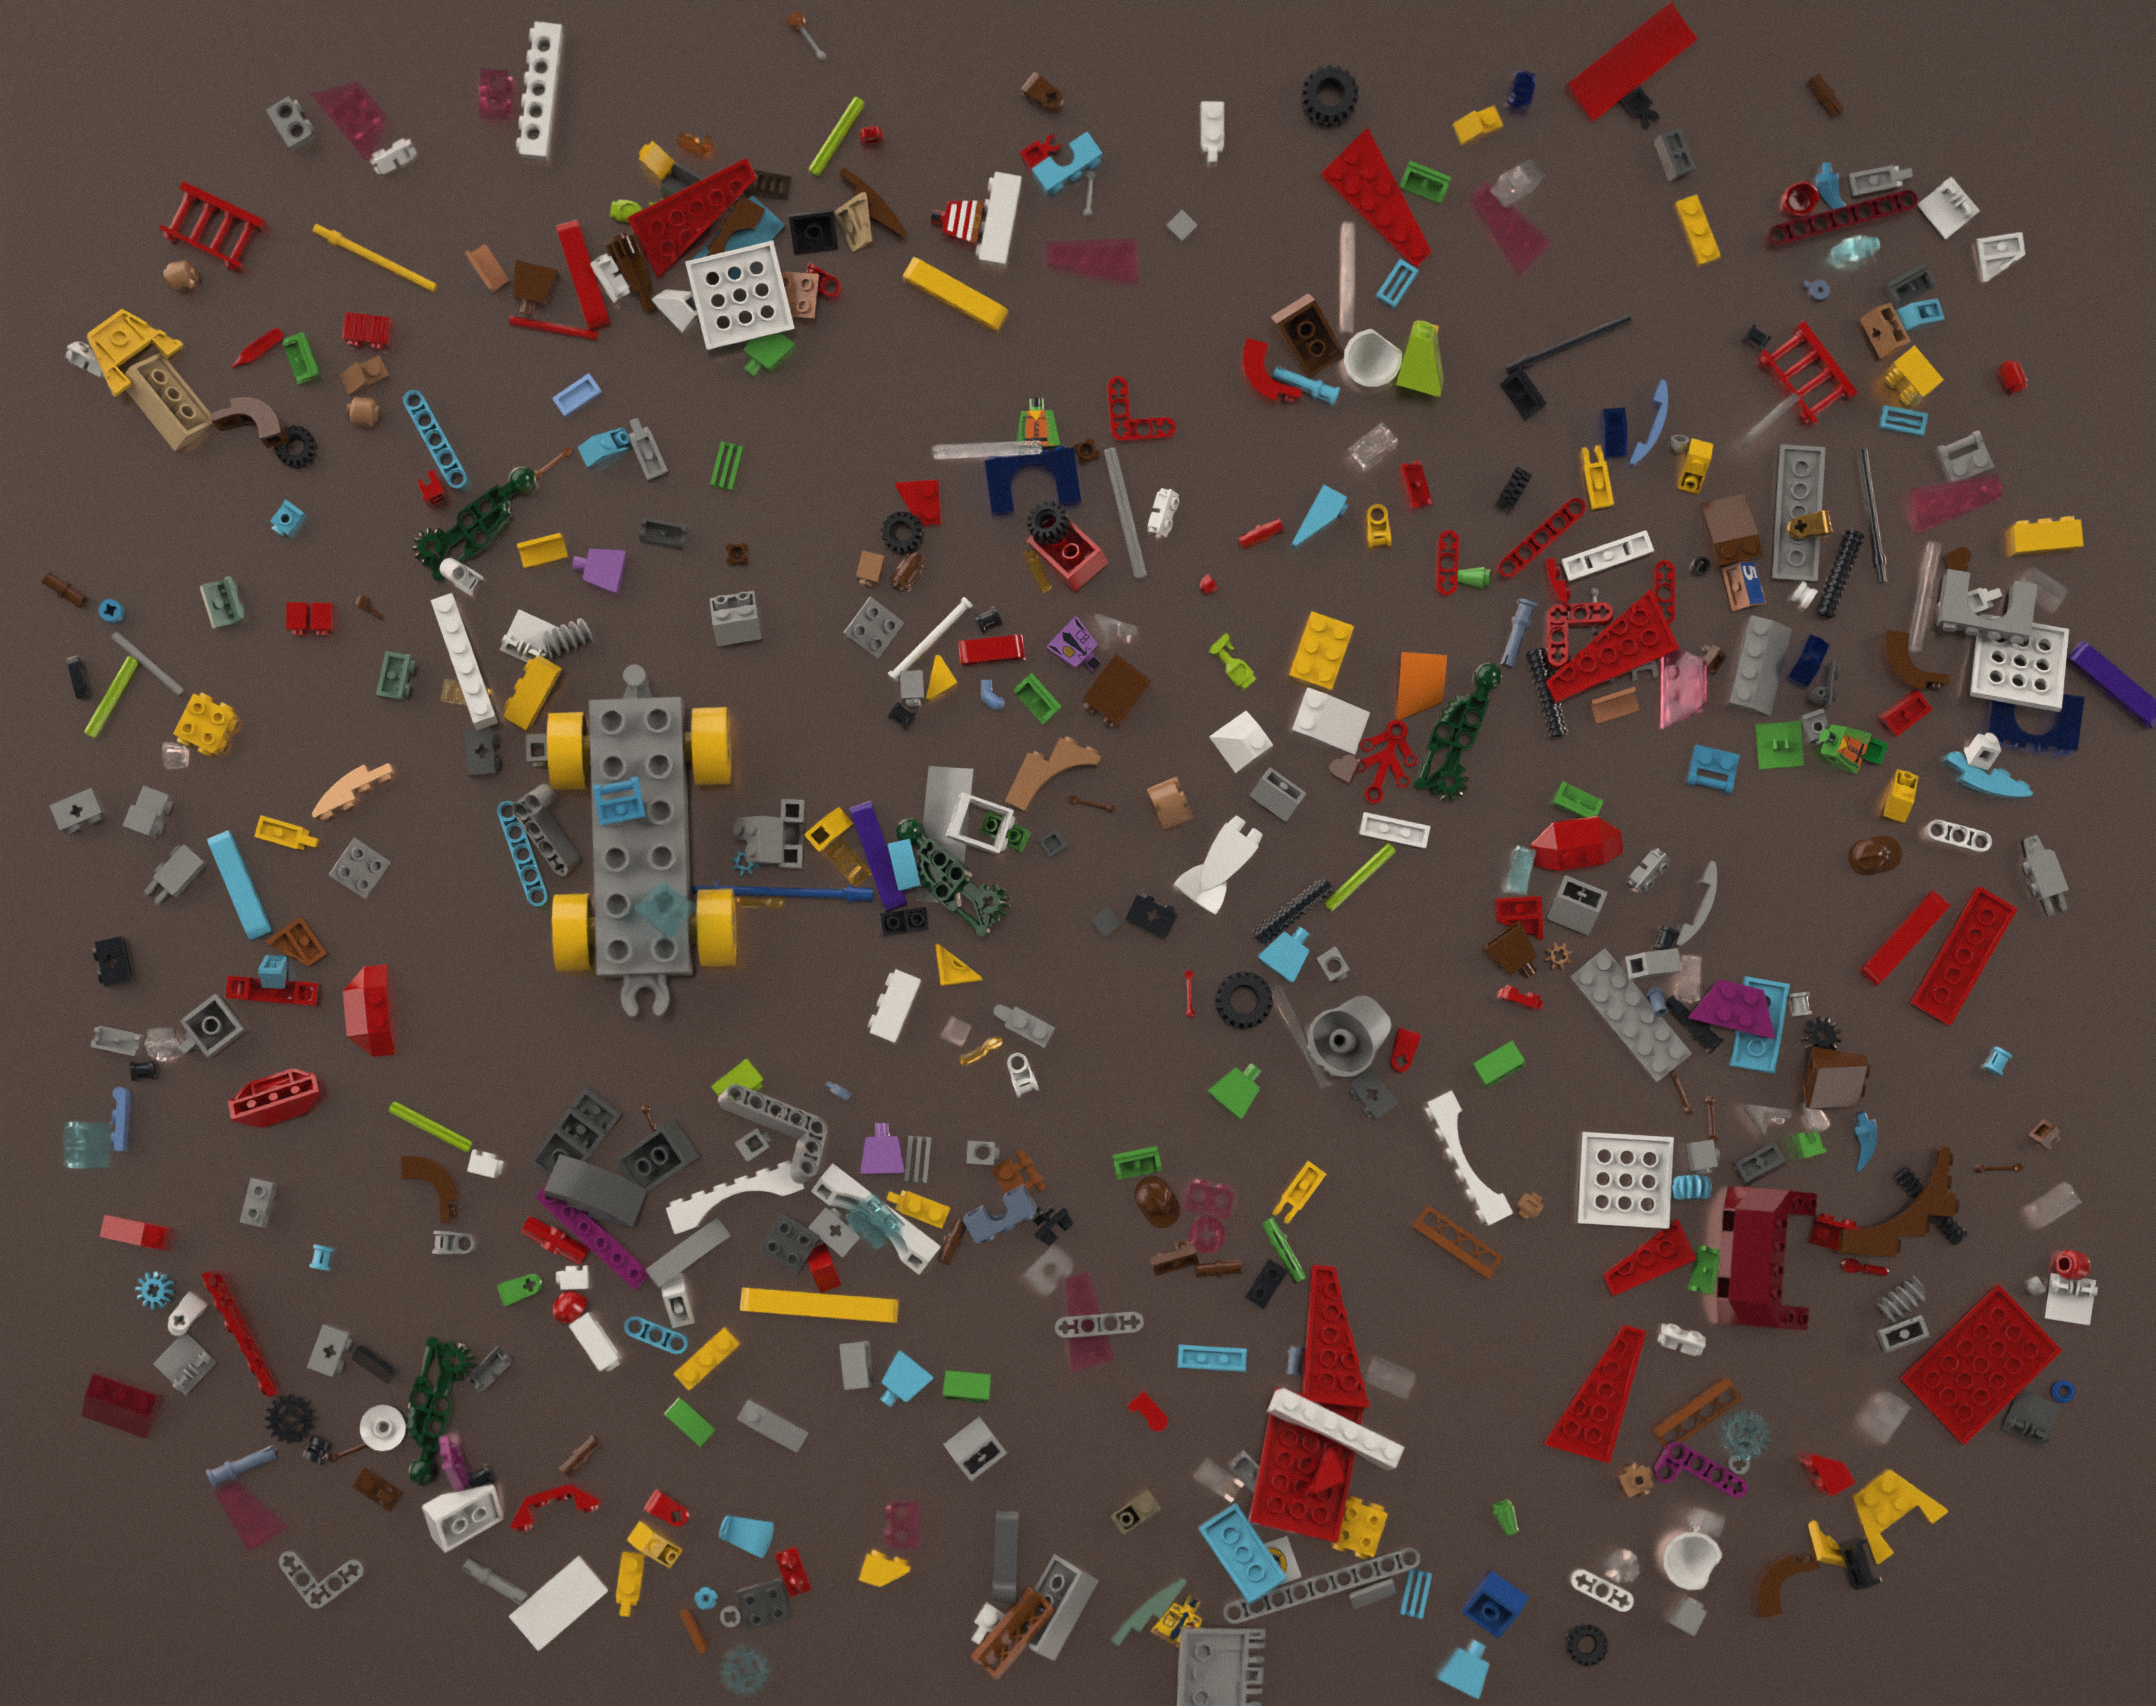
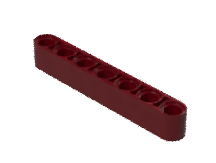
M1904 190L1777 224L1768 231L1766 243L1773 249H1779L1912 212L1916 207L1918 196L1912 190ZM1903 197L1911 200L1912 205L1910 207L1902 204L1901 199ZM1880 204H1888L1890 212H1883L1880 209ZM1865 209L1868 212L1869 217H1860L1858 214V210ZM1837 215H1844L1847 218V223H1839ZM1815 221H1823L1826 228L1819 230L1815 226ZM1793 227H1801L1804 230V235H1796ZM1772 233H1780L1782 241H1775L1772 238Z

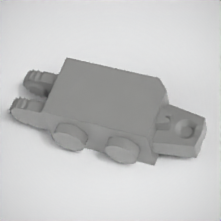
M2037 835L2024 839L2026 857L2023 858L2025 862L2022 865L2025 874L2031 877L2033 884H2030L2033 895L2035 897L2038 896V899L2042 900L2048 916L2054 915V908L2049 898L2053 895L2057 899L2059 908L2062 911L2067 910L2068 907L2062 892L2069 889L2055 851L2045 850Z

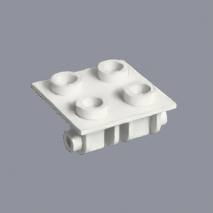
M1952 177L1943 182L1940 187L1917 204L1945 239L1980 212Z
M518 610L507 635H504L501 641L500 651L526 663L529 659L533 660L539 655L546 658L548 653L544 645L543 633L544 631H549L552 635V628L556 626L522 610Z
M2051 1273L2044 1318L2090 1325L2093 1300L2098 1291V1288L2095 1287L2096 1280L2086 1278L2067 1280L2059 1274Z

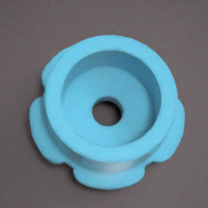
M703 1587L699 1592H696L695 1601L700 1609H711L716 1605L717 1594L714 1590H710L709 1587Z

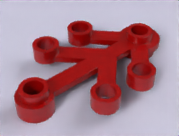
M1401 720L1389 722L1385 732L1372 738H1365L1361 742V749L1365 752H1370L1375 745L1388 740L1386 749L1365 759H1359L1364 764V769L1358 770L1357 773H1363L1367 767L1381 761L1373 785L1369 786L1365 791V798L1371 804L1379 803L1383 798L1381 787L1389 764L1396 777V785L1399 788H1406L1409 785V777L1404 774L1394 753L1397 744L1404 755L1403 763L1405 766L1413 767L1417 763V757L1411 752L1405 739L1408 734V728ZM1395 727L1399 728L1401 731L1400 735H1394L1392 729ZM1365 741L1371 742L1372 747L1370 749H1366L1363 746ZM1408 756H1412L1414 758L1413 764H1408L1406 762V758ZM1404 777L1407 780L1406 785H1400L1398 782L1399 778ZM1371 791H1376L1378 793V797L1376 799H1372L1369 794Z

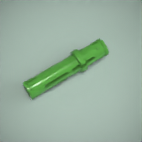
M1272 1217L1261 1225L1271 1240L1270 1245L1275 1247L1295 1284L1307 1276L1286 1241V1234L1283 1235L1274 1220L1275 1218ZM1273 1231H1275L1276 1235L1278 1236V1238H1279L1281 1244H1282L1283 1247H1284L1283 1249L1281 1248V1246H1280L1278 1240L1276 1239V1237H1275ZM1285 1252L1288 1254L1295 1269H1293L1292 1265L1290 1264L1288 1258L1285 1255Z

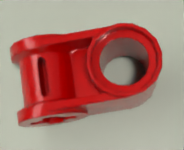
M808 263L806 273L819 274L817 294L831 301L838 299L842 294L839 280L821 268ZM829 284L837 285V289L833 293H828L825 289Z
M1398 1028L1390 1058V1067L1393 1071L1403 1073L1410 1068L1414 1053L1419 1044L1420 1033ZM1400 1056L1404 1057L1403 1061L1406 1062L1401 1068L1398 1067V1062L1395 1061Z
M655 1489L644 1508L651 1515L675 1527L683 1526L689 1520V1512L685 1507ZM681 1511L683 1520L675 1522L673 1512Z

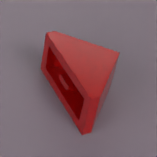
M824 1243L813 1247L807 1257V1261L820 1294L842 1286L827 1244Z
M1328 1449L1324 1452L1307 1493L1308 1495L1318 1494L1345 1482L1333 1450Z

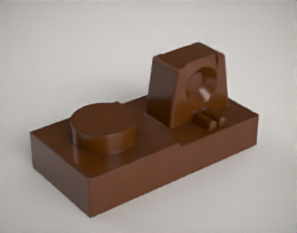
M1188 1239L1176 1242L1175 1252H1162L1155 1257H1151L1155 1276L1189 1267L1196 1263L1199 1264L1195 1246L1191 1247Z
M364 1467L352 1485L354 1489L391 1512L403 1494L402 1491L366 1467Z

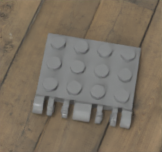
M1181 1628L1177 1706H1262V1702L1246 1701V1694H1262V1688L1247 1687V1684H1262L1264 1667L1248 1666V1663L1264 1662V1656L1248 1655L1249 1648H1265V1642L1249 1641V1639H1265L1266 1629Z

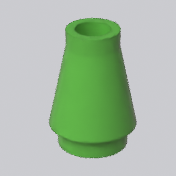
M1479 567L1458 570V583L1481 589L1490 587L1491 569Z
M1503 1500L1492 1506L1494 1509L1492 1513L1505 1531V1534L1508 1536L1517 1533L1519 1529L1517 1527L1514 1504H1511L1510 1500Z

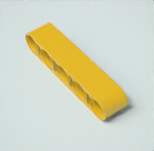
M916 257L912 258L902 276L909 283L996 331L1009 312L1008 309Z

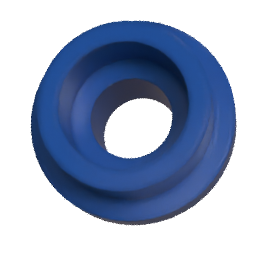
M2065 1380L2055 1383L2052 1388L2053 1398L2059 1403L2072 1401L2075 1396L2073 1384ZM2063 1387L2067 1390L2065 1396H2061L2059 1393Z

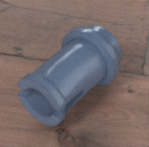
M1660 987L1650 988L1647 994V999L1651 1001L1653 1013L1656 1017H1662L1668 1013L1664 1000L1665 992Z
M1291 1346V1349L1288 1350L1290 1356L1287 1374L1301 1376L1305 1348Z

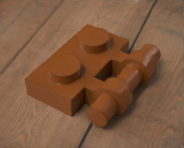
M1023 1149L1016 1153L1020 1160L1019 1163L1014 1165L1009 1157L990 1169L1005 1193L1025 1184L1033 1197L1029 1189L1035 1185L1039 1193L1047 1188L1043 1182L1044 1177L1041 1173L1038 1174L1032 1164L1031 1156H1027ZM1022 1168H1025L1031 1178L1027 1182L1023 1180L1018 1172Z

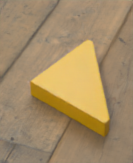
M935 944L941 986L982 981L980 975L940 944Z
M1817 1521L1809 1523L1808 1526L1817 1560L1847 1568L1843 1554L1839 1551L1841 1548L1829 1535L1825 1536L1821 1532Z

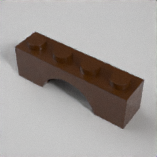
M741 196L740 200L736 199L730 207L732 214L729 219L724 218L718 228L721 231L718 238L713 237L707 247L710 251L707 256L725 252L726 244L734 234L746 230L755 231L766 213V209L744 196ZM714 272L709 273L706 281L715 285L719 281V276Z

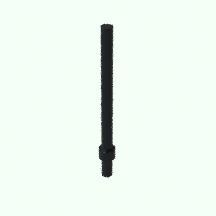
M1628 314L1532 355L1528 353L1521 356L1520 360L1505 365L1506 371L1510 374L1521 367L1525 369L1530 368L1538 361L1630 324L1632 319Z
M1867 449L1858 450L1874 554L1872 562L1873 566L1876 567L1878 583L1887 582L1885 572L1886 557L1882 552Z

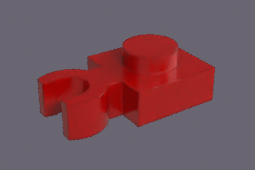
M878 126L862 128V132H859L861 146L883 142L882 130L878 129Z
M1053 134L1047 136L1044 144L1041 145L1039 140H1036L1019 152L1031 171L1033 167L1050 157L1048 153H1056L1061 149L1060 144L1055 147L1050 146V141L1055 138Z

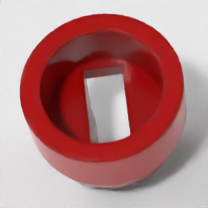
M1209 574L1200 583L1201 590L1206 594L1214 593L1220 588Z

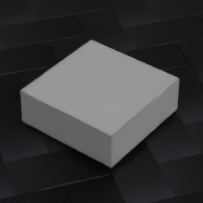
M1181 210L1166 227L1183 242L1198 225Z

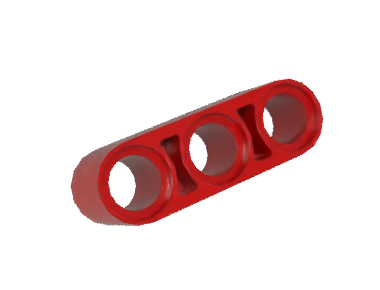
M1023 635L971 639L958 642L960 665L1025 658Z

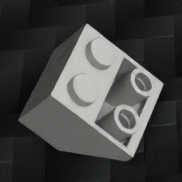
M744 591L737 594L710 598L712 623L717 647L762 639L754 591Z
M1565 875L1561 880L1546 919L1589 936L1608 892Z
M980 1416L943 1444L970 1481H973L1007 1454L1005 1448Z

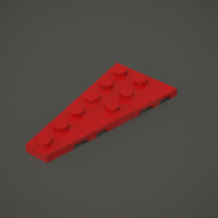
M1367 127L1320 176L1413 267L1417 268L1432 251Z
M748 157L627 217L634 233H637L643 251L657 278L758 178Z
M1648 590L1642 598L1630 606L1624 614L1611 623L1587 647L1583 648L1569 663L1565 664L1546 681L1555 704L1679 651L1680 648L1652 590Z
M1312 1265L1302 1397L1316 1404L1369 1409L1371 1407L1366 1396V1387L1361 1376L1360 1363L1352 1332L1349 1328L1348 1316L1344 1308L1336 1268Z
M208 1270L200 1274L206 1289L215 1300L214 1305L217 1311L222 1313L226 1320L224 1325L228 1333H233L241 1352L245 1354L251 1372L253 1375L256 1374L259 1380L258 1386L262 1394H267L268 1398L279 1394L280 1392L221 1272Z

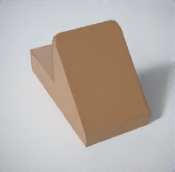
M380 355L362 364L356 362L339 375L349 396L390 377Z

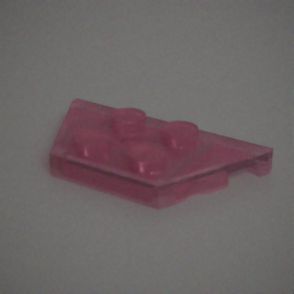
M356 81L345 86L330 87L328 90L311 92L310 95L364 160H368L387 116L362 85Z
M1681 648L1679 651L1661 658V728H1670L1671 724L1680 719H1685L1693 711H1698L1706 706V660Z

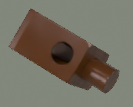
M519 260L515 261L513 297L515 300L522 301L520 314L533 316L535 305L546 307L559 278L557 269Z
M1520 920L1484 945L1485 950L1510 974L1520 969L1523 975L1529 978L1537 972V969L1531 963L1537 957V954Z

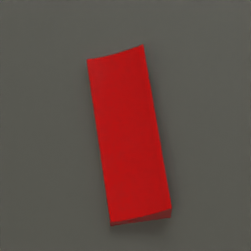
M1671 1L1568 82L1565 89L1594 123L1638 86H1641L1693 45L1698 38Z

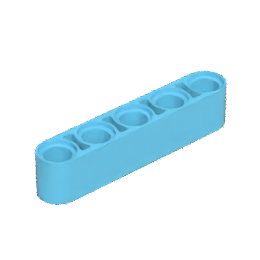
M408 391L403 397L404 405L446 482L455 491L465 490L469 484L468 476L428 403L419 391ZM412 397H419V405L411 407L409 405L410 399ZM422 417H431V422L428 426L420 425ZM434 436L442 438L441 443L437 446H433L430 443ZM450 455L452 456L451 464L447 466L442 465V458ZM455 475L463 476L461 484H452V479Z
M504 801L498 806L497 813L527 900L532 906L543 908L549 903L550 898L531 841L515 815L510 818L503 816V810L508 806L512 807L514 804L510 801ZM517 827L522 830L520 838L512 839L510 836L511 830ZM521 849H528L529 857L524 861L519 860L518 852ZM529 870L536 871L537 877L533 882H527L525 879V875ZM537 891H541L544 894V900L541 903H534L532 897Z
M227 830L208 838L210 849L249 940L251 941L271 932L265 912L230 831Z

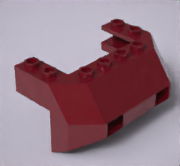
M1728 1186L1723 1206L1717 1285L1718 1323L1808 1330L1809 1308L1781 1305L1783 1296V1275L1785 1272L1784 1261L1788 1214L1816 1216V1193Z

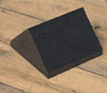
M833 209L788 214L794 254L839 249Z

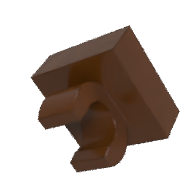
M1704 645L1703 649L1707 654L1705 657L1697 655L1696 658L1707 672L1715 675L1727 657L1719 647L1713 645L1710 648Z
M2043 1119L2029 1136L2036 1143L2051 1150V1141L2053 1139L2059 1141L2060 1136L2058 1134L2061 1131L2055 1125Z

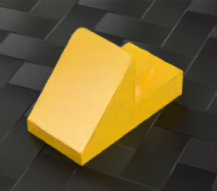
M1493 105L1477 113L1476 111L1469 113L1453 123V127L1463 145L1502 128L1503 123Z

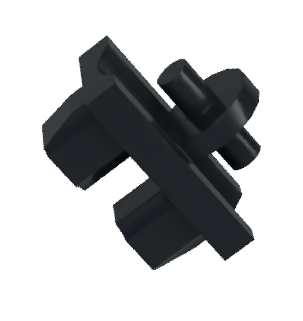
M1051 1206L1044 1211L1039 1207L1037 1208V1212L1040 1215L1034 1222L1037 1226L1044 1220L1047 1223L1034 1236L1037 1239L1040 1238L1048 1246L1058 1239L1050 1230L1054 1224L1057 1223L1064 1231L1074 1224L1064 1207L1051 1219L1048 1217L1054 1211Z

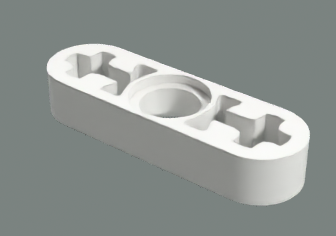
M1577 1570L1571 1576V1584L1575 1589L1621 1612L1632 1608L1634 1600L1629 1592L1585 1570ZM1585 1574V1579L1591 1583L1593 1578L1597 1580L1592 1585L1591 1593L1587 1591L1590 1588L1585 1584H1582L1580 1587L1577 1586L1578 1581L1575 1580L1577 1576L1581 1577ZM1600 1584L1607 1585L1609 1589L1605 1597H1599L1596 1594V1587ZM1613 1589L1617 1590L1615 1595L1619 1597L1627 1596L1628 1605L1623 1604L1622 1607H1619V1602L1613 1598L1612 1603L1608 1602L1613 1594Z

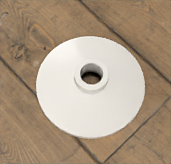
M388 1405L372 1407L364 1414L360 1423V1434L363 1441L370 1448L378 1451H387L398 1446L406 1432L404 1417L396 1408ZM382 1423H385L388 1426V1430L386 1432H382L380 1430V1425Z

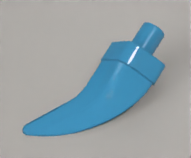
M1831 162L1822 163L1823 174L1816 175L1821 196L1832 209L1846 206L1839 195L1838 173H1832Z
M1866 1111L1857 1113L1859 1123L1854 1127L1861 1146L1857 1172H1860L1867 1165L1877 1143L1875 1119L1868 1120Z

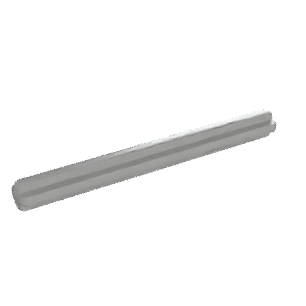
M1109 448L1104 451L1134 576L1136 579L1146 577L1147 573L1115 448Z

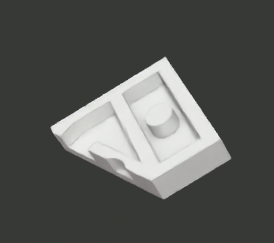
M2022 232L1976 239L1982 282L1989 281L1990 278L2025 255Z

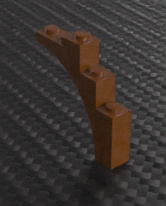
M1937 1147L1934 1166L1928 1182L1919 1196L1906 1210L1891 1220L1874 1227L1840 1230L1838 1253L1896 1258L1897 1253L1901 1251V1240H1898V1236L1922 1238L1926 1237V1233H1929L1930 1220L1927 1219V1215L1955 1217V1213H1958L1959 1199H1956V1194L1947 1193V1189H1950L1952 1184V1177L1949 1175V1166L1953 1165V1153H1950L1951 1147Z

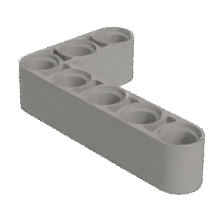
M732 1084L719 1095L718 1102L724 1110L797 1139L790 1168V1177L794 1182L803 1184L817 1173L827 1134V1124L823 1119L738 1084Z

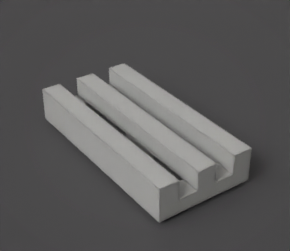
M908 1136L904 1181L927 1183L931 1148L930 1137ZM913 1141H917L914 1177H910ZM922 1142H926L923 1178H918Z

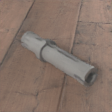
M468 1558L462 1568V1571L479 1580L478 1583H484L518 1605L522 1604L528 1592L491 1571V1568H485L471 1558Z

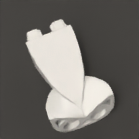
M1237 815L1229 823H1225L1220 830L1204 864L1195 866L1183 873L1174 883V886L1180 892L1213 915H1216L1223 903L1226 893V880L1233 876L1258 849V844L1263 836L1255 828L1250 831L1247 837L1241 834L1239 831L1246 822Z

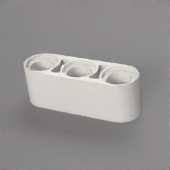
M1934 820L1924 828V834L1928 840L1965 851L1982 853L1987 851L1992 845V839L1988 833L1954 823ZM1932 825L1940 827L1941 834L1939 837L1931 833ZM1954 831L1962 833L1963 840L1961 843L1953 839ZM1977 836L1984 839L1985 846L1983 848H1978L1975 845Z

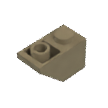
M1146 1490L1113 1513L1111 1517L1124 1535L1160 1511L1161 1508L1150 1491Z

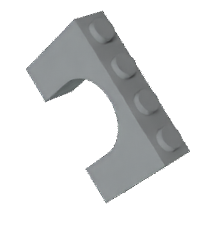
M1952 569L1946 571L1943 576L1937 627H1941L1948 632L1964 631L1965 634L1971 636L1987 635L1988 638L1994 640L2001 638L2010 639V642L2017 644L2026 642L2029 639L2032 630L2037 584L2014 581L2010 587L2007 613L2001 618L1990 620L1976 615L1969 606L1967 595L1970 573Z

